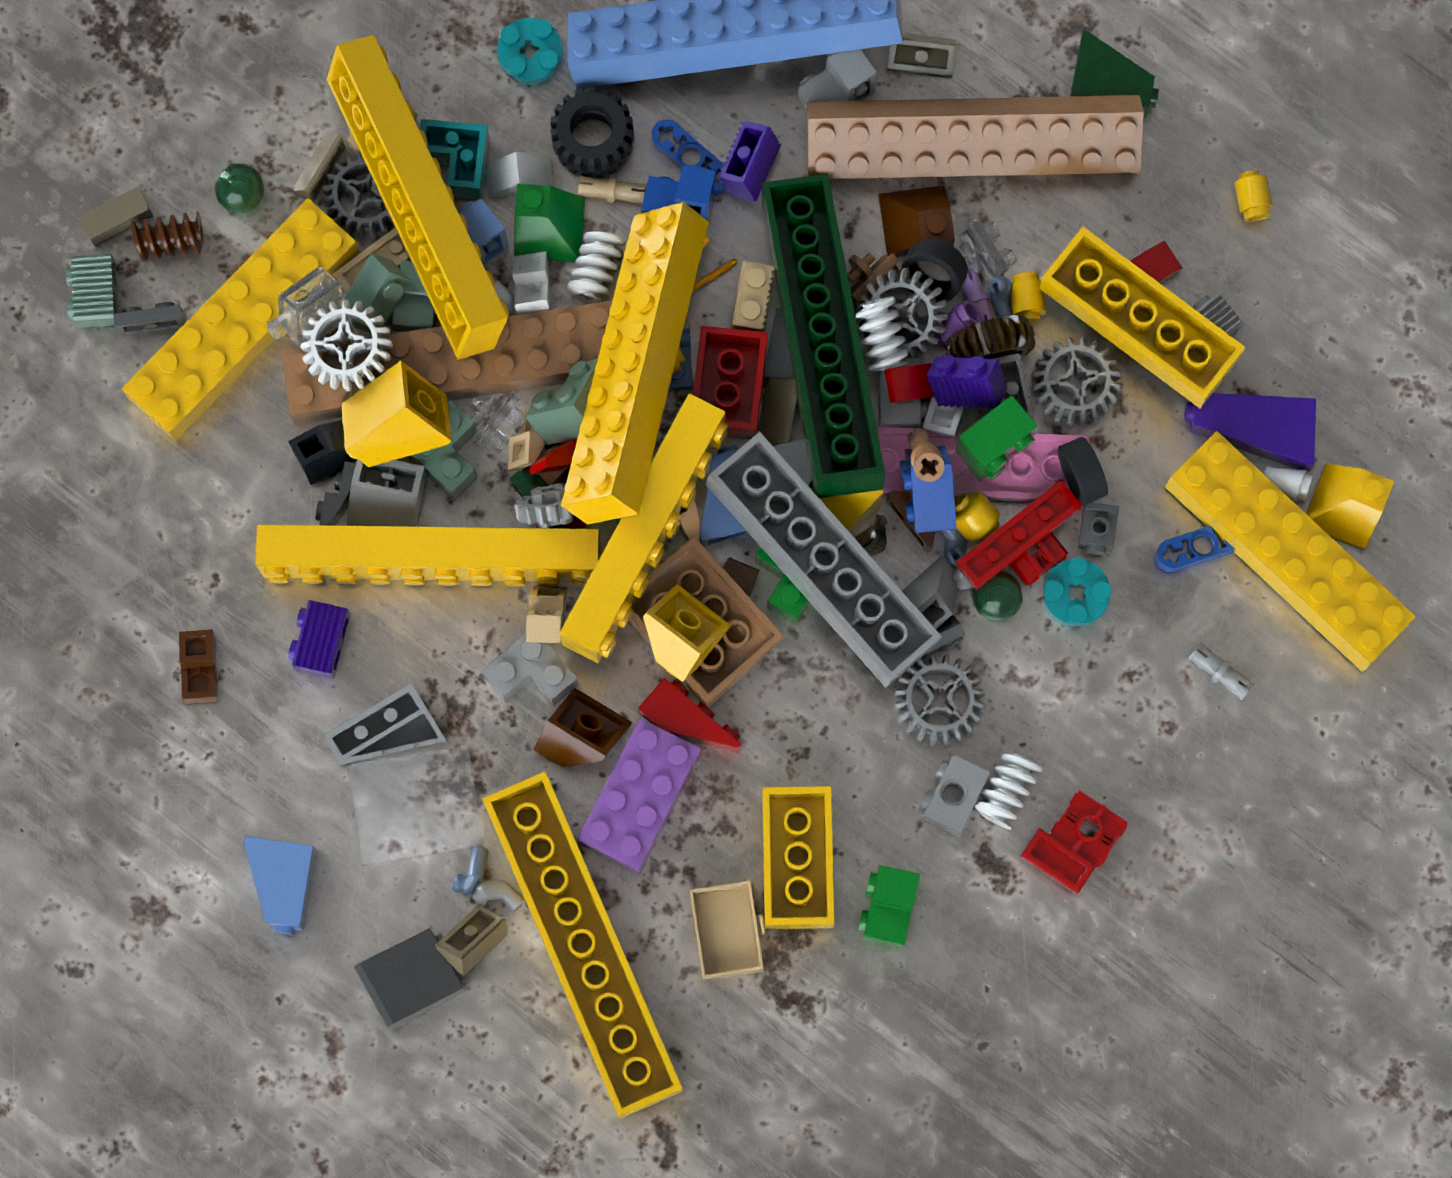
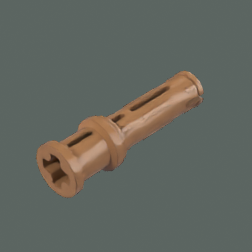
M922 428L913 429L915 434L913 435L910 432L908 435V443L912 449L910 455L911 464L916 476L920 480L933 482L942 476L945 469L944 461L939 449L931 444L928 432Z

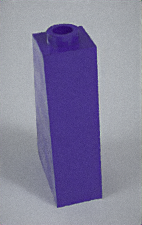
M1212 393L1201 409L1192 402H1186L1184 419L1185 422H1190V433L1209 439L1218 431L1229 443L1242 451L1295 469L1307 470V472L1314 466L1315 398Z

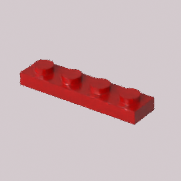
M1060 480L956 561L955 565L972 586L978 590L1082 508V504Z

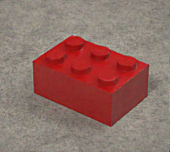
M701 325L693 395L726 412L725 423L728 424L726 430L728 432L727 437L752 439L758 430L768 333Z

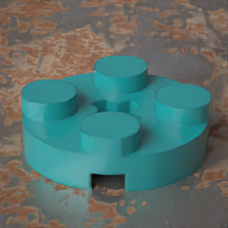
M523 18L514 21L502 29L497 43V56L502 70L507 75L509 74L522 84L533 85L542 83L553 75L558 65L561 64L563 47L558 32L549 21L537 18ZM532 44L533 47L539 48L538 51L534 52L533 58H528L525 53L521 54V50L525 48V45Z
M1079 557L1063 561L1053 567L1048 573L1043 587V601L1047 612L1054 620L1067 626H1087L1097 621L1104 614L1111 596V587L1103 570L1096 564ZM1069 586H1082L1085 598L1082 601L1079 598L1071 600L1068 597L1071 593L1068 588Z

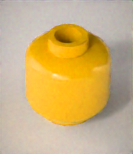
M962 493L954 499L956 528L966 540L974 542L979 540L982 542L999 528L1000 523L998 520L1000 513L983 493Z

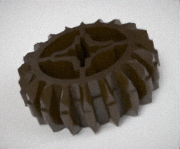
M1013 314L1010 316L1004 315L999 318L993 317L990 320L971 324L970 327L961 329L949 337L945 344L946 355H952L954 358L981 356L984 359H993L1017 353L1021 356H1026L1035 348V333L1033 327L1030 326L1029 319L1025 316Z

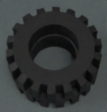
M588 87L589 92L583 93L580 88L574 90V97L571 98L569 94L563 97V105L557 104L554 109L555 116H551L550 121L553 149L555 155L559 157V162L563 166L568 165L570 172L576 174L579 170L585 177H589L590 173H596V178L603 177V171L608 170L610 174L616 172V165L623 166L627 162L626 155H631L633 150L632 142H634L633 120L626 104L622 105L621 98L615 94L611 97L610 91L604 88L601 93H597L596 87ZM597 119L608 124L612 129V133L602 144L586 146L575 140L573 137L574 130L580 123L586 120Z

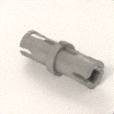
M1202 642L1199 643L1188 657L1189 661H1192L1212 677L1210 680L1213 683L1219 682L1241 701L1255 684L1231 667V661L1228 659L1222 660L1204 646Z

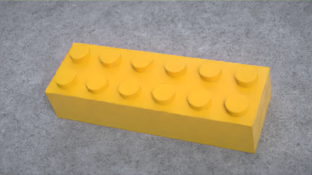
M1084 226L1041 279L1039 289L1200 409L1238 362L1246 348Z

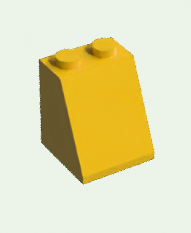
M399 361L342 403L345 450L350 457L358 459L368 467L442 447L452 442L447 395L402 361Z

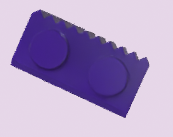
M743 121L741 122L742 127L738 128L737 138L733 140L735 144L731 145L732 150L728 151L729 156L726 157L727 161L723 163L724 167L721 168L722 172L718 176L731 197L757 202L762 190V182L766 181L782 144L779 143L780 141L777 140L778 138L775 137L774 131L769 126Z
M952 355L935 357L927 373V378L938 407L943 405L944 407L950 406L951 408L954 406L957 408L968 406L969 409L972 407L975 409L979 407L981 409H995L1001 404L1008 390V385H1006V380H1004V375H1002L1003 370H1001V365H999V360L984 359L981 356L954 358Z
M308 600L306 608H300L296 626L301 628L298 641L292 640L288 653V659L293 660L292 666L295 670L335 678L351 615L347 608Z

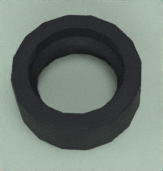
M924 239L916 242L906 255L901 271L903 268H908L910 279H912L916 271H921L922 277L919 282L924 283L930 276L922 271L918 262L927 261L939 265L947 272L951 280L941 281L932 278L933 283L928 288L931 292L938 287L942 289V292L935 297L936 301H951L959 293L967 277L968 267L965 258L951 244L939 239Z
M1079 437L1058 447V458L1064 476L1074 496L1082 505H1087L1108 495L1105 474L1093 448L1086 438Z

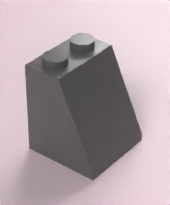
M429 928L354 966L386 1026L393 1032L466 991L462 985L463 982L467 981L466 976L457 972L435 948V944L443 938L441 932L434 935L433 931Z

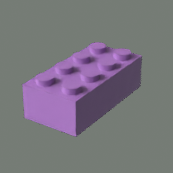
M639 718L577 838L578 844L640 875L701 756V748Z

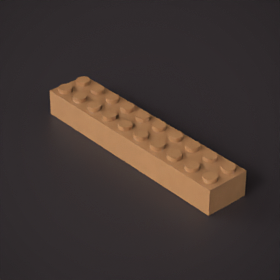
M1140 95L807 102L808 176L828 174L829 179L1141 173L1144 111Z
M612 301L508 316L494 349L460 360L457 359L442 326L393 333L384 338L391 340L393 347L383 350L390 354L391 360H380L379 363L384 366V372H386L399 361L404 362L447 395V401L564 384L569 376V370L574 364L579 361H589L598 358ZM346 340L345 346H340L345 352V356L348 345H353L350 340ZM301 347L281 350L289 413L294 424L343 417L342 403L361 390L355 381L352 382L350 391L344 390L342 381L339 387L334 390L330 387V380L323 385L318 381L319 374L312 376L308 371L312 364H305L302 357L309 352L303 351ZM369 350L368 354H362L357 357L355 367L365 361L371 350ZM321 352L323 362L326 365L342 370V364L339 362L338 355ZM377 370L372 372L375 378L383 374ZM367 377L362 379L364 387L370 383Z

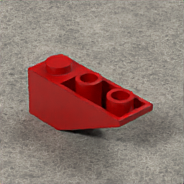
M664 678L638 707V713L649 723L685 741L736 753L742 750V744L738 742L741 736L729 725L725 724L721 727L713 720L714 712L704 703L699 702L698 705L693 703L687 697L690 692L677 680L670 683Z

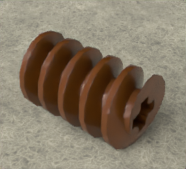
M199 211L196 212L195 221H191L188 214L183 213L182 223L177 222L174 214L170 215L168 225H165L159 216L157 217L155 227H152L148 219L145 218L142 229L137 227L134 220L131 221L134 246L142 261L149 259L150 251L156 259H161L163 249L170 258L174 257L177 247L180 253L185 256L188 254L190 245L196 254L201 253L204 237Z

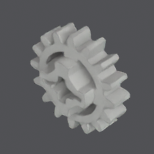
M556 483L551 486L537 487L531 490L532 496H523L522 500H517L514 505L517 521H520L521 524L528 522V525L537 523L538 528L571 523L573 521V514L561 506L565 484Z

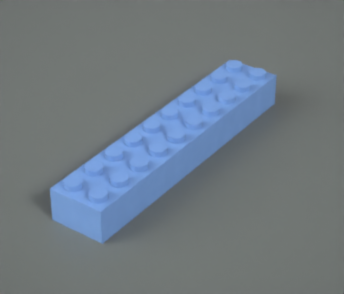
M655 0L568 13V67L576 89L903 43L900 0Z

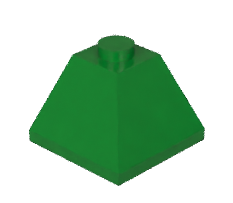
M517 183L514 218V256L546 251L548 261L575 263L577 257L581 256L579 249L582 245L585 198L553 186Z

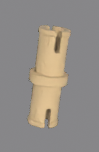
M581 175L578 195L607 199V203L612 204L615 201L642 205L647 184L617 181V177H610V180Z

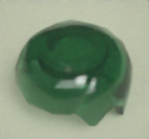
M233 163L223 168L215 179L214 190L219 204L231 213L245 214L255 209L263 199L265 189L262 175L254 167L246 163Z
M1003 570L978 590L974 587L970 590L975 610L990 621H1005L1018 612L1023 603L1020 583L1011 573Z

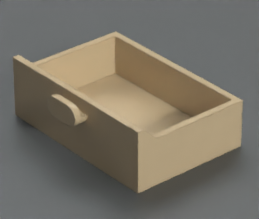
M751 881L689 890L702 981L764 972L759 935H765L763 915H755Z

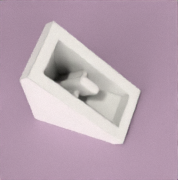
M516 151L486 164L489 198L516 196L517 183L554 187L552 163L549 157Z

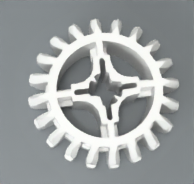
M343 300L342 309H338L334 302H330L331 312L326 314L322 308L318 309L317 312L321 319L317 321L314 318H309L308 323L314 329L303 330L302 335L310 341L303 342L300 345L303 351L309 352L302 359L305 364H312L308 371L312 376L319 374L318 381L324 385L330 380V387L336 390L342 381L344 390L350 391L352 382L355 381L358 388L362 389L364 388L362 379L367 377L370 382L376 379L372 373L374 370L384 373L385 368L379 363L380 360H391L390 354L383 351L393 347L391 340L384 339L391 334V331L388 327H381L385 320L381 315L374 317L375 310L371 306L363 311L362 302L357 301L351 309L349 301ZM352 321L367 326L371 330L372 339H365L364 336L355 335ZM339 324L335 335L325 337L332 327ZM349 338L353 345H348L345 356V352L340 346H345L346 340ZM369 350H371L365 361L355 367L357 357L362 354H368ZM321 352L338 355L339 362L342 364V370L326 365L323 362Z

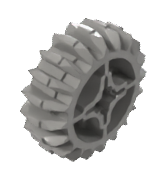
M908 268L902 269L900 278L896 270L891 269L888 271L889 281L884 275L879 274L876 277L879 286L871 282L866 286L872 296L862 294L860 300L865 303L891 297L885 291L896 287H904L914 291L905 300L898 299L893 295L895 303L887 309L896 310L897 308L900 310L912 301V305L908 308L909 313L907 314V316H910V319L905 317L897 323H900L903 328H907L911 332L915 330L920 336L905 340L897 348L907 349L909 356L915 358L917 356V347L920 351L926 353L929 351L927 341L934 345L939 342V338L934 332H945L946 327L937 321L948 319V313L938 312L939 308L947 305V301H936L935 297L942 292V289L938 287L931 292L928 288L933 283L931 277L925 280L924 283L919 282L922 277L921 271H916L912 279H910ZM922 298L927 305L929 313L927 326L922 323L923 319L917 313V305ZM859 307L857 309V313L861 311L863 307ZM898 317L891 320V322H895ZM863 319L858 323L859 327L866 323V319ZM869 332L864 334V338L869 336Z
M1071 337L1067 338L1065 342L1066 348L1059 341L1054 342V352L1047 348L1044 349L1042 355L1045 360L1037 359L1035 362L1036 368L1040 371H1033L1031 374V379L1038 382L1032 385L1031 391L1033 393H1042L1036 398V404L1042 405L1047 403L1043 413L1047 416L1052 411H1055L1054 422L1056 423L1061 421L1062 416L1068 417L1067 426L1072 427L1075 418L1079 419L1081 427L1086 426L1087 416L1094 423L1099 422L1100 416L1098 411L1107 416L1110 413L1108 404L1116 405L1118 398L1113 393H1119L1122 388L1119 383L1114 382L1121 378V372L1110 371L1116 367V359L1106 361L1109 350L1104 349L1098 353L1096 351L1099 344L1097 341H1094L1090 348L1086 347V339L1084 337L1080 338L1078 345H1074ZM1080 359L1091 363L1099 373L1096 370L1089 371L1081 366ZM1067 360V373L1057 376L1056 380L1049 381L1051 370L1058 363ZM1073 371L1075 377L1083 380L1079 392L1077 387H1073L1074 383L1070 384ZM1103 383L1102 394L1095 401L1085 404V392L1088 389L1095 388L1096 384ZM1053 391H1056V394H1067L1072 399L1073 405L1061 401Z
M931 654L929 666L920 658L916 662L919 671L912 666L906 670L907 675L911 679L900 676L898 679V683L906 689H895L894 691L895 697L904 699L894 703V709L906 711L898 716L899 723L910 720L911 723L907 726L906 732L910 734L918 728L920 731L917 740L920 742L924 739L925 733L930 734L929 742L933 746L936 744L937 736H942L944 746L950 743L949 734H953L957 742L962 741L963 736L960 729L962 728L966 733L971 734L974 728L968 721L980 723L982 719L974 710L983 711L985 709V703L975 701V699L985 696V690H974V687L981 683V678L975 677L969 680L968 677L973 672V667L968 666L963 672L959 670L962 664V659L957 658L954 666L948 665L950 659L948 654H944L942 664H937L936 655ZM943 674L954 679L945 685H936L925 677ZM916 684L922 689L921 693L927 700V703L918 714L913 708L911 699L912 690ZM961 685L967 696V710L964 715L957 710L958 707L952 698ZM950 690L945 700L946 706L942 707L940 703L939 707L934 705L931 708L934 693H938L939 696L940 693L945 694ZM941 714L949 720L952 719L954 723L937 726L925 721L934 715Z

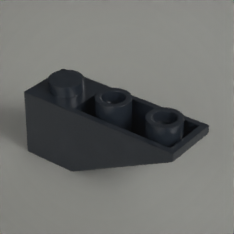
M342 420L318 425L288 441L310 485L342 469L345 461H357V459L350 457L345 450Z

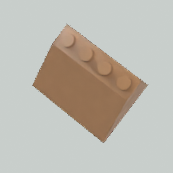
M694 536L648 575L647 580L649 582L640 599L635 596L631 602L633 612L629 622L650 646L651 643L643 616L676 584L731 625L701 665L683 682L699 701L708 708L712 707L784 638V635Z

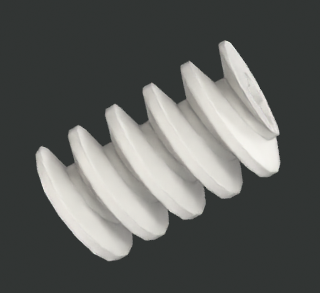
M590 231L584 235L583 240L586 244L581 245L579 249L581 256L577 257L575 261L577 268L573 269L571 273L573 281H570L567 285V290L573 296L588 304L605 302L598 295H608L610 290L603 286L602 283H612L614 280L606 271L617 270L618 268L617 264L610 261V259L621 258L622 253L614 247L625 246L626 244L624 239L614 234Z
M894 297L881 298L860 304L859 306H862L863 309L855 314L856 318L866 319V323L858 327V331L869 332V336L863 339L861 343L872 345L873 347L864 355L866 358L876 359V362L868 367L869 371H882L909 363L900 361L908 355V350L897 348L905 342V337L894 335L902 328V325L891 322L899 313L897 310L887 309L895 303Z
M1015 753L1001 755L1000 760L1005 766H996L994 768V772L999 778H989L987 783L992 790H983L981 793L982 798L986 802H977L975 804L976 810L984 818L1010 830L1011 828L1005 823V819H1017V815L1011 810L1012 806L1019 808L1024 806L1017 798L1018 795H1030V792L1023 786L1024 783H1036V779L1030 772H1042L1043 770L1035 762Z

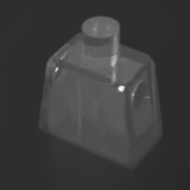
M318 267L286 289L278 297L279 316L267 322V329L270 335L276 340L286 336L299 347L301 343L310 341L302 335L303 330L314 329L308 323L309 318L319 321L321 317L317 311L320 308L326 314L331 312L330 302H334L338 309H342L341 283L323 268ZM339 324L332 327L325 337L335 335Z

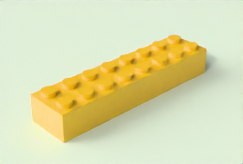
M307 198L121 389L132 403L176 442L335 279L333 273L360 253L357 242Z
M690 393L688 394L650 464L639 513L621 518L559 633L563 646L598 664L603 656L605 658L610 656L617 642L615 639L616 630L619 626L625 628L633 612L631 602L635 596L640 599L649 582L647 577L650 567L657 568L665 553L663 547L666 537L672 539L681 523L679 517L682 507L688 509L695 498L697 479H705L712 465V461H710L712 458L711 453L714 448L720 450L727 438L728 432L726 430L728 424L725 423V411Z
M1218 431L1167 482L1165 488L1204 525L1207 527L1211 526L1214 529L1213 532L1220 540H1226L1235 548V554L1361 672L1416 618L1407 607Z

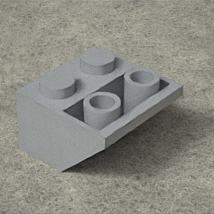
M357 459L350 488L347 526L416 527L428 478L425 466L393 460L368 467Z

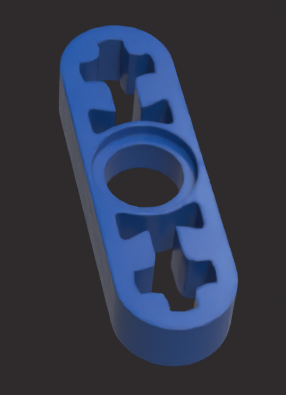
M665 119L654 125L652 129V143L654 147L681 171L682 166L687 165L681 159L682 154L687 150L693 149L701 156L700 161L695 165L705 166L706 161H709L707 169L716 171V175L722 172L721 168L724 167V164L676 122ZM670 130L673 131L672 138L680 145L675 154L672 153L675 151V145L667 139L664 142L660 141L661 131L668 133ZM715 182L714 195H720L727 191L723 183Z
M1208 526L1163 541L1156 551L1155 561L1161 570L1172 573L1232 554L1235 548L1226 540H1223L1221 544L1223 548L1220 549L1218 537L1213 532L1214 529ZM1200 537L1208 539L1212 544V550L1207 554L1197 552L1193 545L1195 539ZM1183 543H1187V552L1178 555L1176 563H1172L1170 558L1164 559L1163 556H1165L1167 549H1170L1172 553L1183 551L1185 547Z

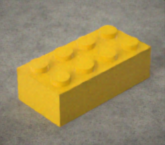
M831 786L762 787L765 929L833 928L834 886Z

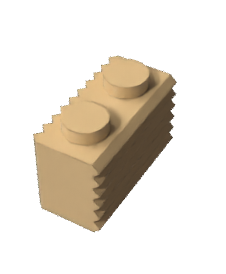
M742 262L731 329L757 332L766 331L775 272L772 265Z

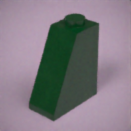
M1083 31L1070 96L1140 95L1144 111L1143 118H1146L1149 107L1155 108L1158 99L1159 89L1153 88L1155 76L1090 32Z

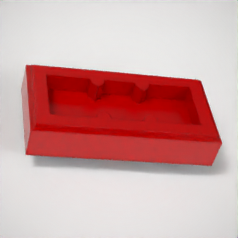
M1041 828L1037 830L1020 856L1021 859L1075 895H1078L1096 868L1095 864Z

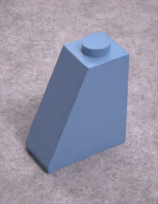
M733 445L718 450V455L713 456L710 473L738 450V447ZM708 488L700 531V542L703 547L750 535Z
M245 836L244 845L265 923L274 927V933L294 935V929L303 931L316 848L312 845Z

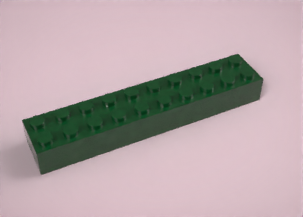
M828 174L762 182L763 213L773 268L775 269L774 273L814 492L820 499L883 490L885 469Z

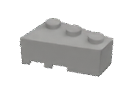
M412 683L323 735L340 765L446 742Z

